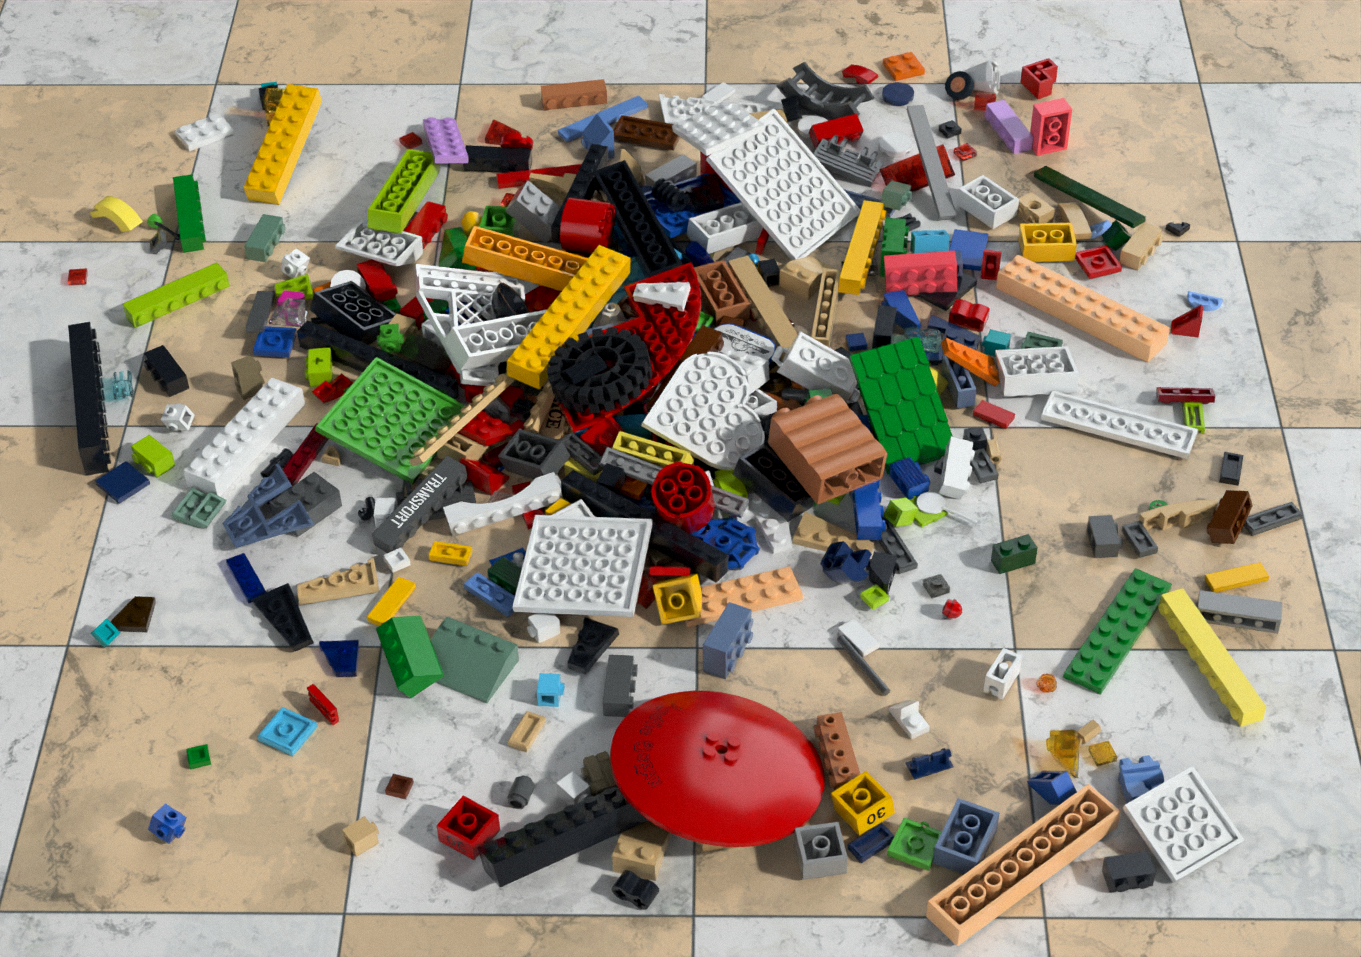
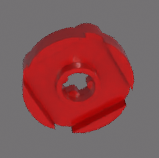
M507 133L504 135V138L501 137L500 146L533 149L534 141L529 136L526 138L521 137L522 134Z

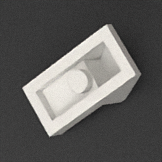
M906 700L890 707L889 712L912 740L929 732L930 726L918 712L919 701Z

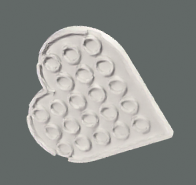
M717 352L694 354L682 362L641 425L678 448L689 451L690 455L707 465L721 470H734L739 457L764 444L765 436L760 418L750 407L745 405L749 396V384L745 376L746 373L735 360Z

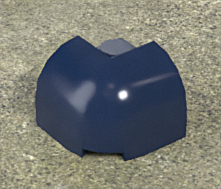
M844 541L831 543L820 565L823 567V572L837 583L859 582L869 575L864 568L868 565L872 553L868 549L853 551Z

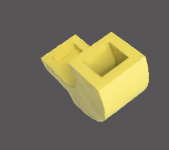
M106 196L95 204L94 210L90 212L92 218H109L119 227L121 232L131 231L143 222L128 204L113 196Z

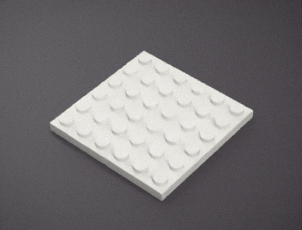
M535 515L512 606L513 611L634 617L652 529V519Z

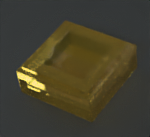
M1109 741L1093 744L1088 748L1096 766L1117 761V755Z

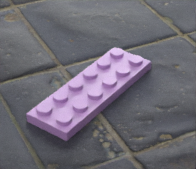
M434 117L423 119V128L435 163H468V154L455 119L450 117L444 119H436Z

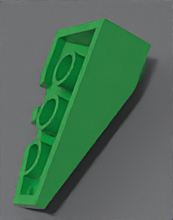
M462 227L444 230L438 266L476 271V266L462 263L465 244L468 240Z

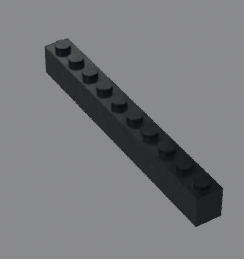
M308 320L297 330L299 347L303 349L331 348L333 361L360 372H364L377 357L455 400L459 397L456 379Z
M574 470L561 480L563 498L571 503L582 499L596 517L652 519V529L648 545L715 583L728 572V554Z

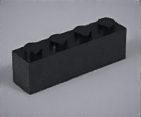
M466 145L465 147L468 154V163H463L464 171L508 173L531 170L532 149Z

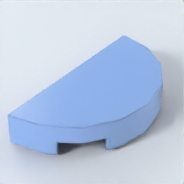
M1106 220L1089 226L1092 233L1089 239L1092 240L1102 235L1112 225L1111 222Z
M1188 291L1187 294L1188 303L1193 308L1202 305L1203 311L1216 310L1220 308L1223 302L1222 298L1191 291Z

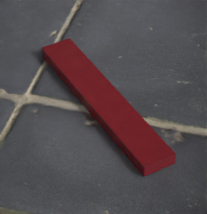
M318 423L315 424L283 468L292 486L299 482L329 440V438L315 431Z

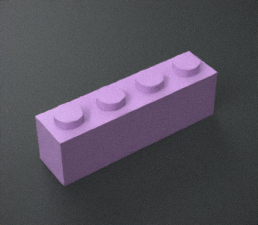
M1000 100L986 104L985 119L996 130L1000 139L1006 143L1007 148L1013 154L1032 150V134L1006 101Z

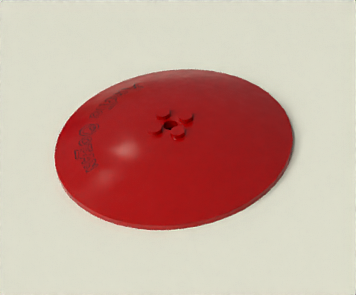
M683 691L649 700L636 707L621 721L613 736L610 749V766L615 783L626 800L641 815L674 835L707 845L750 847L783 839L793 834L795 828L803 827L812 818L820 805L824 791L825 777L822 762L815 747L806 735L795 724L773 709L753 700L728 693Z

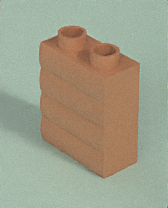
M837 393L825 398L819 395L813 396L802 407L791 411L789 408H782L772 416L768 444L817 505L883 478L887 452L874 439L868 428L861 423L857 415L849 409L846 402Z

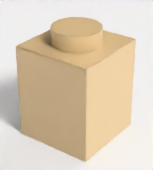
M365 816L342 829L344 842L356 857L379 843L377 837L379 830L374 822L370 823Z

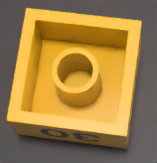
M867 771L831 793L834 810L859 836L895 814L892 796Z

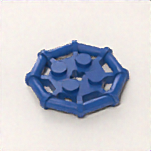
M734 516L712 519L702 529L690 533L728 554V569H743L744 565L754 555H757L760 550L759 546H757L756 530L754 527H749L734 519ZM747 537L749 543L743 542L742 538ZM742 550L747 551L741 558L738 556Z

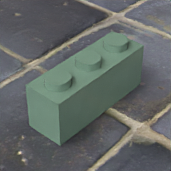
M262 215L244 245L248 260L267 262L269 256L273 254V249L278 245L280 237L285 233L286 227L283 224L282 217Z

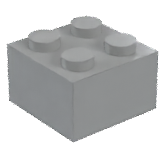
M839 822L795 828L794 845L803 880L847 874L848 857Z

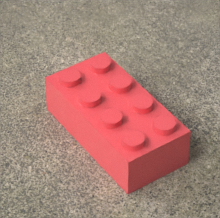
M955 251L884 256L886 293L904 290L906 295H918L925 292H957V261Z

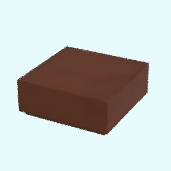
M393 774L385 789L386 795L406 800L414 783L413 778Z

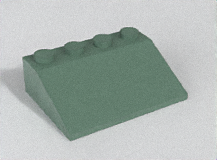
M450 617L444 619L431 640L444 677L436 681V683L485 703L489 702L519 661L517 644Z

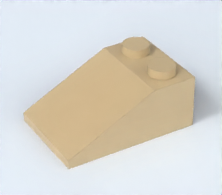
M810 256L792 260L780 270L779 286L809 300L820 288L823 268H836Z
M649 820L622 832L612 855L613 872L622 874L624 870H629L640 878L656 881L672 833L658 827Z

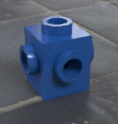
M165 803L152 815L148 830L170 844L175 838H180L186 829L184 824L187 817Z

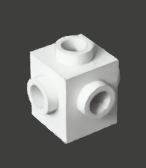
M295 249L282 258L280 271L291 278L302 276L307 270L310 257Z
M179 403L167 404L161 421L171 431L189 430L195 414L186 405Z

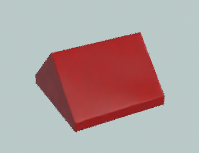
M461 458L459 461L466 467V481L472 480L474 487L490 496L510 478V476L480 460Z

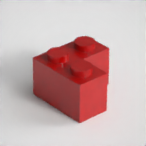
M1050 58L1023 66L1020 83L1037 99L1050 96L1053 83L1056 82L1058 66Z

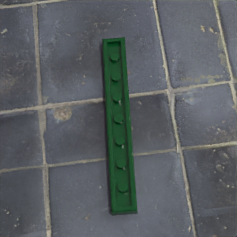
M1044 166L1034 172V177L1131 228H1135L1145 222L1146 216L1048 166Z

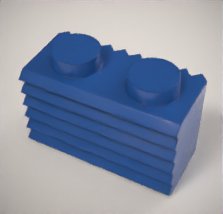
M911 457L890 464V478H892L897 487H899V490H901V493L908 500L928 492L930 479L921 472L919 464L917 462L914 463Z

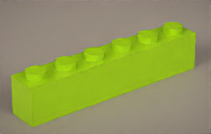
M214 263L122 303L125 317L134 328H137L230 287L228 275L218 263Z

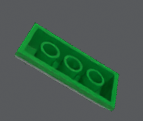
M420 615L392 617L376 628L396 686L409 698H413L444 677Z

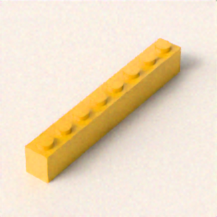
M863 201L839 277L838 292L859 295L861 289L865 288V282L868 278L878 239L880 238V231L883 228V220L885 221L886 210H883L884 203Z

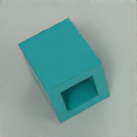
M990 329L988 335L984 336L982 341L984 354L996 357L995 350H1008L1010 348L1011 334Z

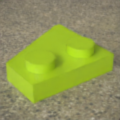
M308 274L275 284L277 297L281 296L283 290L302 292L305 299H313V290Z

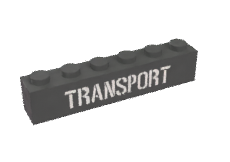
M447 455L372 533L374 545L386 553L402 548L404 543L409 538H412L422 525L427 523L429 517L440 509L442 503L447 498H450L460 485L464 484L467 479L466 467Z

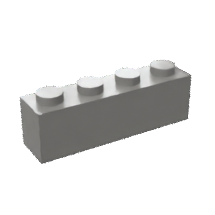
M1199 591L1196 607L1207 623L1278 634L1282 620V602Z

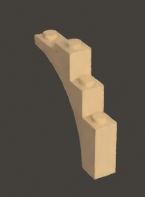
M531 173L529 182L544 194L564 201L577 174L565 173L564 177Z

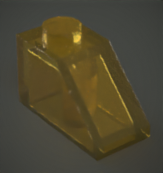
M1050 730V738L1046 739L1047 751H1050L1053 759L1073 778H1078L1080 738L1076 730Z

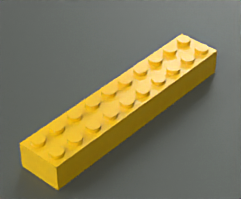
M599 245L508 358L507 376L540 390L548 379L547 367L549 366L548 362L551 356H555L554 352L559 346L566 348L564 342L570 338L578 341V334L585 332L630 274L631 258Z

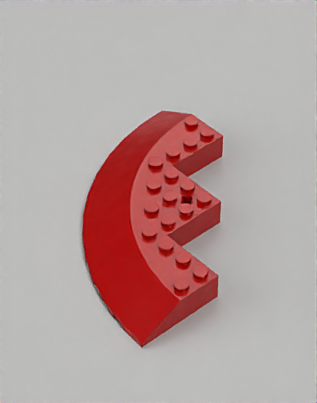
M691 262L624 286L628 304L637 318L610 328H617L618 333L622 329L628 330L631 335L635 333L641 338V341L645 342L652 365V378L648 379L649 385L646 389H640L642 394L636 399L628 396L630 403L622 407L618 402H614L615 410L607 412L604 406H601L600 413L590 414L589 408L584 413L575 412L574 407L569 410L563 406V403L560 404L557 401L563 417L573 433L599 423L638 400L653 388L683 355L692 340L701 311L700 285ZM689 282L691 289L684 311H679L677 307L673 306L665 308L663 304L659 303L651 305L634 301L633 293L636 284ZM604 360L607 368L595 375L609 371L615 366L616 362Z

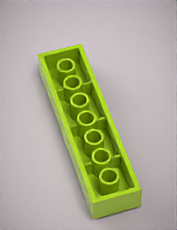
M407 149L368 208V228L376 231H390L395 234L402 233L440 172V163L434 162L431 152Z

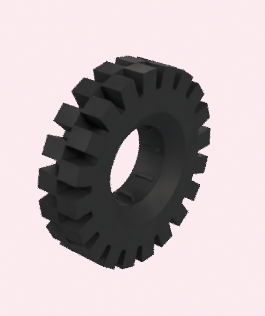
M602 328L593 329L591 337L588 336L587 332L578 334V342L570 338L564 342L566 348L559 346L554 352L555 356H551L548 362L547 374L556 400L560 404L563 403L565 408L571 410L574 407L575 412L584 413L587 408H589L590 414L600 413L601 406H604L607 412L615 410L614 402H618L621 407L630 403L628 396L636 399L641 395L640 389L647 388L649 385L648 379L652 378L653 373L645 342L641 341L637 334L631 335L628 330L622 329L618 333L617 328H608L605 334H603ZM595 354H598L603 360L616 362L615 366L609 371L593 375L575 385L564 372L565 369Z

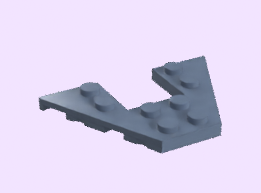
M278 463L275 465V471L269 477H264L261 483L248 494L246 503L242 507L238 506L232 515L222 523L236 548L314 525L300 500L266 521L259 507L269 503L273 498L292 487Z

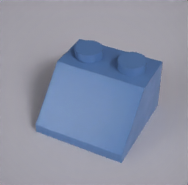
M598 113L583 131L582 146L588 151L591 144L608 146V159L615 157L614 131L604 117Z

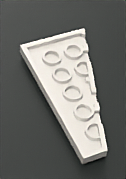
M659 94L664 123L677 124L681 120L691 118L694 114H700L707 111L708 108L721 105V103H717L713 99L694 97L679 99V96L674 95L673 98H668L664 94ZM743 102L736 104L747 113L761 112L759 104Z

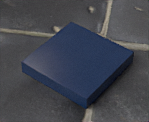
M127 461L95 480L96 485L118 504L150 485L149 479Z

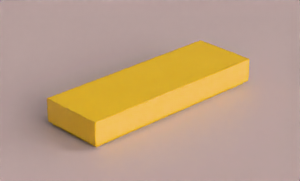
M1261 562L1205 574L1206 583L1211 591L1216 593L1265 582L1269 579V575Z
M398 576L367 615V622L380 626L394 617L415 590L416 584Z

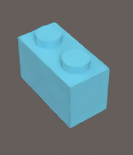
M946 230L911 231L910 251L912 254L948 251L949 234Z

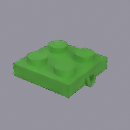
M903 818L888 848L887 856L929 871L933 863L934 848L942 831L929 827V824L926 822L918 823Z

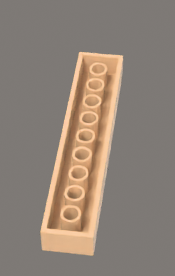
M1016 255L998 272L996 289L1147 363L1167 344L1170 327L1020 255Z
M1087 784L928 900L926 917L955 945L959 946L1116 829L1121 811L1091 785Z

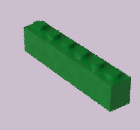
M193 174L173 177L183 253L204 250L203 243L206 242L204 223L201 222L203 221L198 181H194Z

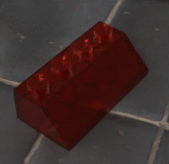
M944 144L937 146L943 172L947 179L954 176L955 173ZM920 154L879 169L886 186L891 181L911 185V192L929 186Z

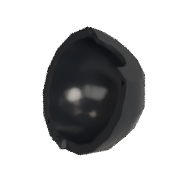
M505 283L498 284L492 294V308L498 318L530 313L522 298L513 288Z

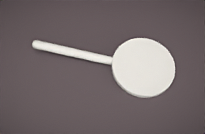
M926 492L917 498L916 504L918 509L926 514H937L945 510L974 524L977 523V520L945 507V499L938 493Z

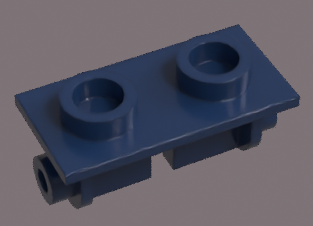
M945 748L931 753V755L927 754L918 758L913 757L911 761L905 762L914 780L954 767L949 759L952 756L951 751Z

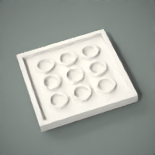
M725 101L721 105L708 108L707 111L694 114L691 118L679 121L677 124L672 125L674 133L708 156L765 131V124L733 102Z
M1193 766L1122 807L1173 883L1244 841Z

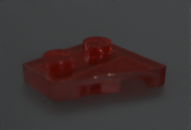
M493 120L486 134L485 144L500 145L501 137L504 138L505 134H521V132L497 120Z

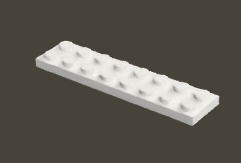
M1053 390L1041 414V420L1188 459L1198 433V429Z

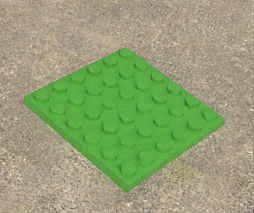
M376 357L317 424L315 431L405 481L409 480L413 485L435 458L437 451L424 463L412 466L409 462V459L414 455L413 452L417 448L423 447L428 438L436 436L438 434L437 430L444 425L447 426L449 419L461 413L460 410L466 405Z

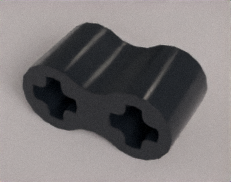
M629 870L622 872L611 889L616 897L629 901L642 910L648 909L660 891L654 882L642 879Z

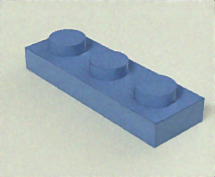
M477 572L464 583L465 590L505 616L509 617L514 613L512 606L515 596Z

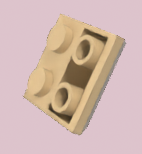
M456 433L437 450V455L441 459L448 455L458 462L461 458L480 460L484 454L491 450V447L484 446Z

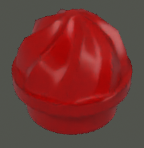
M947 599L942 614L946 615L948 619H956L962 614V606L955 599L953 601Z

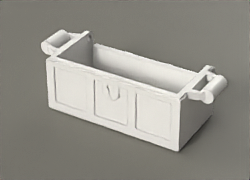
M801 331L791 343L789 349L781 346L776 348L772 360L779 366L778 373L809 390L831 388L832 395L837 393L846 404L857 402L860 391L855 388L857 381L850 360ZM785 352L786 355L783 361H779L782 353Z

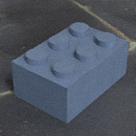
M731 602L727 604L703 643L704 672L726 679L729 673L734 671L737 659L742 658L746 644H750L753 638L751 628L754 620L751 618V609Z
M958 798L934 848L933 864L965 874L981 863L997 831L1000 813Z

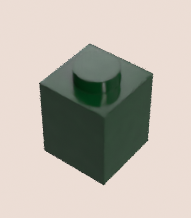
M1117 220L1112 222V225L1101 235L1103 237V244L1111 247L1115 252L1131 238L1127 229Z

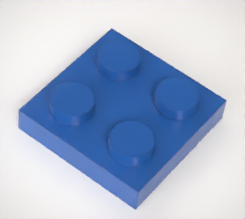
M266 326L265 331L258 334L253 348L254 355L290 357L297 335L296 328Z

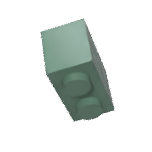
M891 181L883 189L881 203H884V207L900 211L911 200V185Z

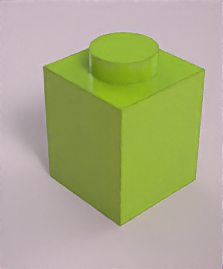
M907 498L890 500L883 516L895 527L912 525L918 508Z

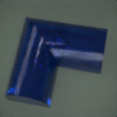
M691 241L687 245L685 253L698 266L714 263L708 252L697 241Z

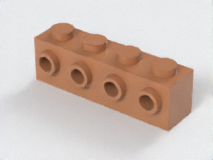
M842 712L817 716V725L813 726L815 737H819L820 740L818 742L819 752L824 754L825 757L823 758L824 769L829 771L830 774L828 775L829 786L834 788V791L860 775Z

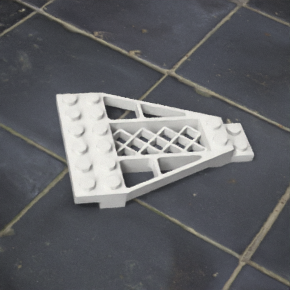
M416 264L414 268L416 297L456 371L460 373L461 384L488 386L495 383L494 379L498 376L497 368L499 363L460 370L444 341L447 336L439 322L449 323L452 329V327L458 326V321L461 325L470 324L472 321L475 323L483 322L479 318L480 315H483L487 321L496 319L492 308V294L498 284L505 283L513 288L522 300L525 301L524 286L521 285V280L498 273ZM426 298L447 300L449 303V315L433 313ZM473 307L478 312L474 314L469 308ZM465 313L469 319H464L461 314Z

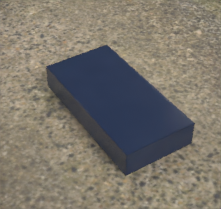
M881 822L847 845V849L863 863L889 846L895 835Z

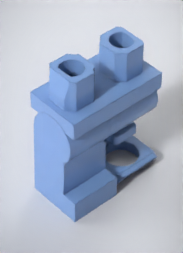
M1150 755L1142 756L1139 758V763L1132 764L1129 758L1120 759L1118 781L1126 803L1164 783V775L1159 761H1153Z

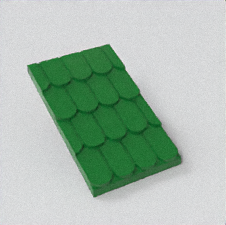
M920 337L850 355L849 360L875 439L887 452L885 463L887 475L890 474L891 463L911 457L914 463L917 462L919 465L940 460L945 455L946 445L953 435L948 425V419L938 395L937 386Z

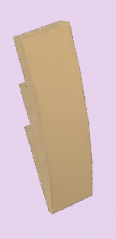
M1075 202L1058 203L1063 223H1072L1075 239L1091 238L1090 227L1080 207Z
M1216 499L1194 500L1158 507L1141 513L1139 521L1142 522L1146 530L1156 526L1165 530L1177 524L1184 529L1213 517L1214 511L1217 510L1218 501Z

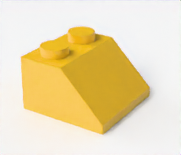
M697 574L664 580L653 585L662 625L701 617L702 592Z

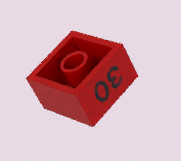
M464 795L436 825L439 842L472 860L479 856L477 848L492 840L500 831L499 814Z

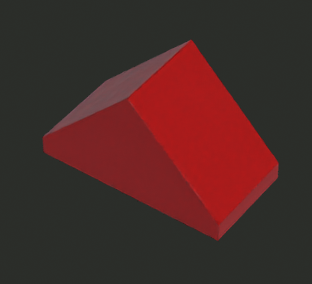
M1199 305L1172 320L1171 333L1173 335L1199 338L1203 306Z

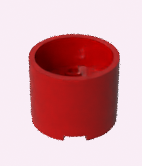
M569 198L565 204L561 219L560 242L562 249L590 254L599 245L610 249L613 241L611 237L613 226H615L614 205H610L608 202Z
M675 462L665 466L657 473L651 493L658 517L688 533L696 532L706 526L713 516L715 502L710 480L704 470L692 464Z

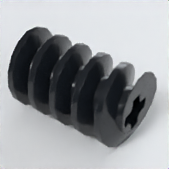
M660 178L654 183L652 196L659 202H662L674 212H680L687 206L689 195L685 194L684 191H680L678 187H675L664 178Z

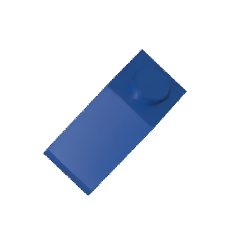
M1043 770L1027 781L1029 786L1051 805H1060L1077 792L1067 771Z

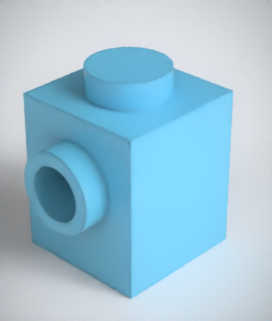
M539 673L537 687L538 706L559 707L560 695H564L565 684L561 683L560 674Z

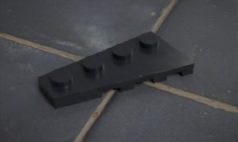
M289 583L251 599L257 609L295 652L314 644Z

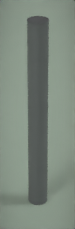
M844 635L839 636L837 641L883 695L889 694L890 689Z

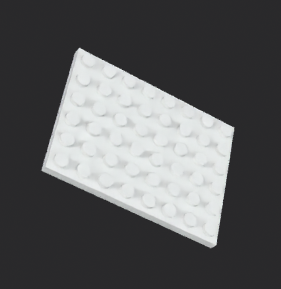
M772 109L759 119V121L765 124V131L711 154L706 161L791 260H796L811 254L856 218L861 210L778 112Z

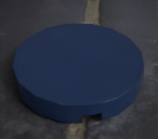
M890 83L883 88L882 98L893 106H903L909 104V101L912 102L914 90L905 83Z

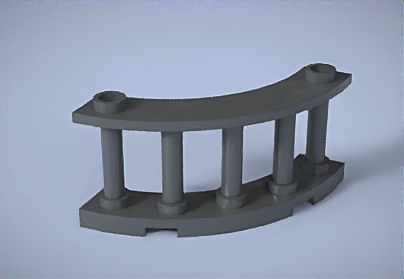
M806 62L793 67L796 75L792 79L788 78L776 85L786 98L797 95L800 110L812 116L824 117L828 121L853 114L859 116L858 105L875 98L867 85L847 88L827 82L818 76ZM800 79L809 86L805 92L796 85ZM816 91L824 97L819 101L810 95ZM830 99L840 101L838 104L827 103Z

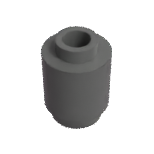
M523 775L514 779L508 794V804L511 807L523 809L528 804L535 788V784L530 777Z

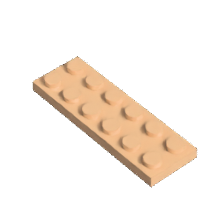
M790 566L701 587V617L688 619L685 622L687 627L716 621L729 602L746 607L754 612L803 600V594Z

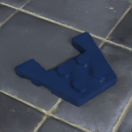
M931 315L927 331L943 333V340L948 338L977 351L980 343L979 335ZM940 345L938 353L925 351L931 366H938V363H942L944 355L942 345Z

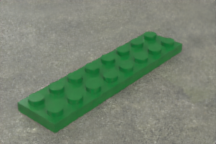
M1135 568L1064 671L1063 678L1101 695L1157 611L1161 595L1168 593L1171 590L1172 584Z

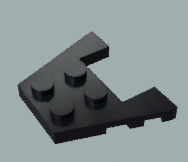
M717 174L703 175L702 183L704 185L700 187L680 189V191H684L685 194L689 195V202L685 208L692 213L724 208V200Z

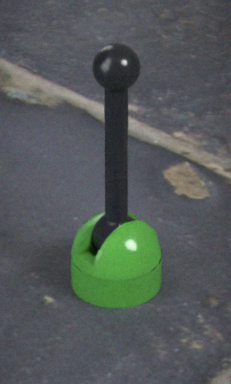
M157 214L149 216L147 224L154 229L161 227L173 235L176 240H181L180 234H176L162 224L160 216Z

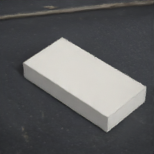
M722 82L704 94L702 98L713 99L715 102L721 103L735 93V88Z
M854 618L838 627V633L844 635L862 657L879 648V642Z

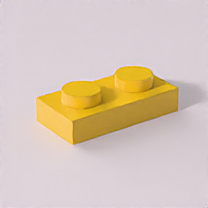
M434 541L429 552V560L467 566L473 552L472 547Z

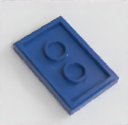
M954 229L949 251H961L963 269L981 271L983 251L986 250L989 234Z

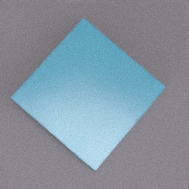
M282 707L258 734V741L294 756L317 728V722Z

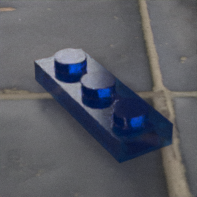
M245 553L226 559V564L248 604L252 603L251 599L266 593Z

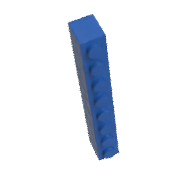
M857 415L861 423L872 434L868 415ZM880 480L851 491L857 540H881V533L885 532V520L881 518L883 517V506H880L882 496L881 491H878Z

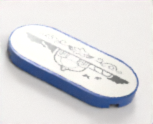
M722 324L714 328L722 332L723 348L744 352L752 356H759L762 359L768 360L769 364L773 361L772 356L776 347L770 338L735 324Z

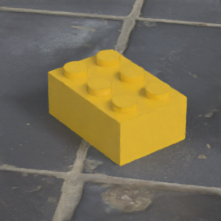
M1072 223L1020 224L1018 242L1022 257L1033 262L1075 261L1077 244Z

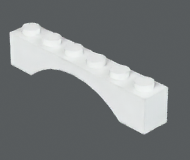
M552 472L535 478L524 490L507 499L484 504L461 501L443 507L451 534L455 536L554 504L560 498L563 499L556 475Z

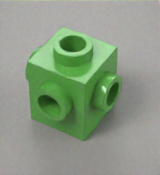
M399 324L380 325V335H377V344L381 346L383 351L388 353L401 352L404 336L400 332Z

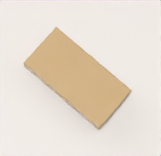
M526 711L510 736L508 746L528 752L544 726L546 718Z

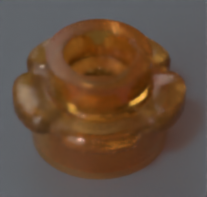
M1046 673L1040 676L1036 685L1040 688V691L1049 693L1056 690L1057 681L1052 674Z

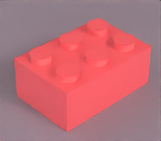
M1065 98L1033 104L1030 133L1033 136L1032 150L1037 156L1067 149L1072 108Z

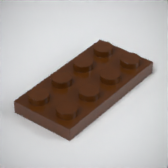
M621 115L613 129L614 140L673 151L680 136L673 132L672 125L674 124Z

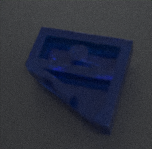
M359 640L319 641L320 650L326 656V660L332 667L336 677H357Z

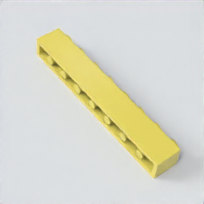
M1182 588L1162 594L1160 604L1158 605L1159 612L1165 616L1170 628L1178 635L1180 643L1185 645L1190 657L1198 664L1200 672L1209 680L1211 688L1216 690L1221 702L1227 706L1231 717L1238 722L1240 727L1263 720L1266 705L1185 590Z

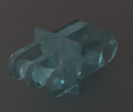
M127 370V380L125 379L124 371L119 372L120 380H118L117 373L114 372V382H112L114 400H117L118 397L123 399L125 396L133 397L132 372Z

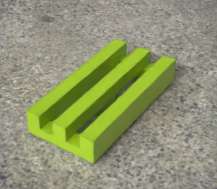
M1183 402L1184 426L1198 429L1201 434H1204L1205 423L1202 403ZM1188 407H1190L1192 425L1189 422ZM1194 407L1198 409L1199 425L1196 424Z

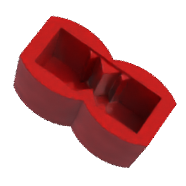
M956 299L949 313L948 322L959 327L982 332L989 318L990 308L982 304H972L963 299Z

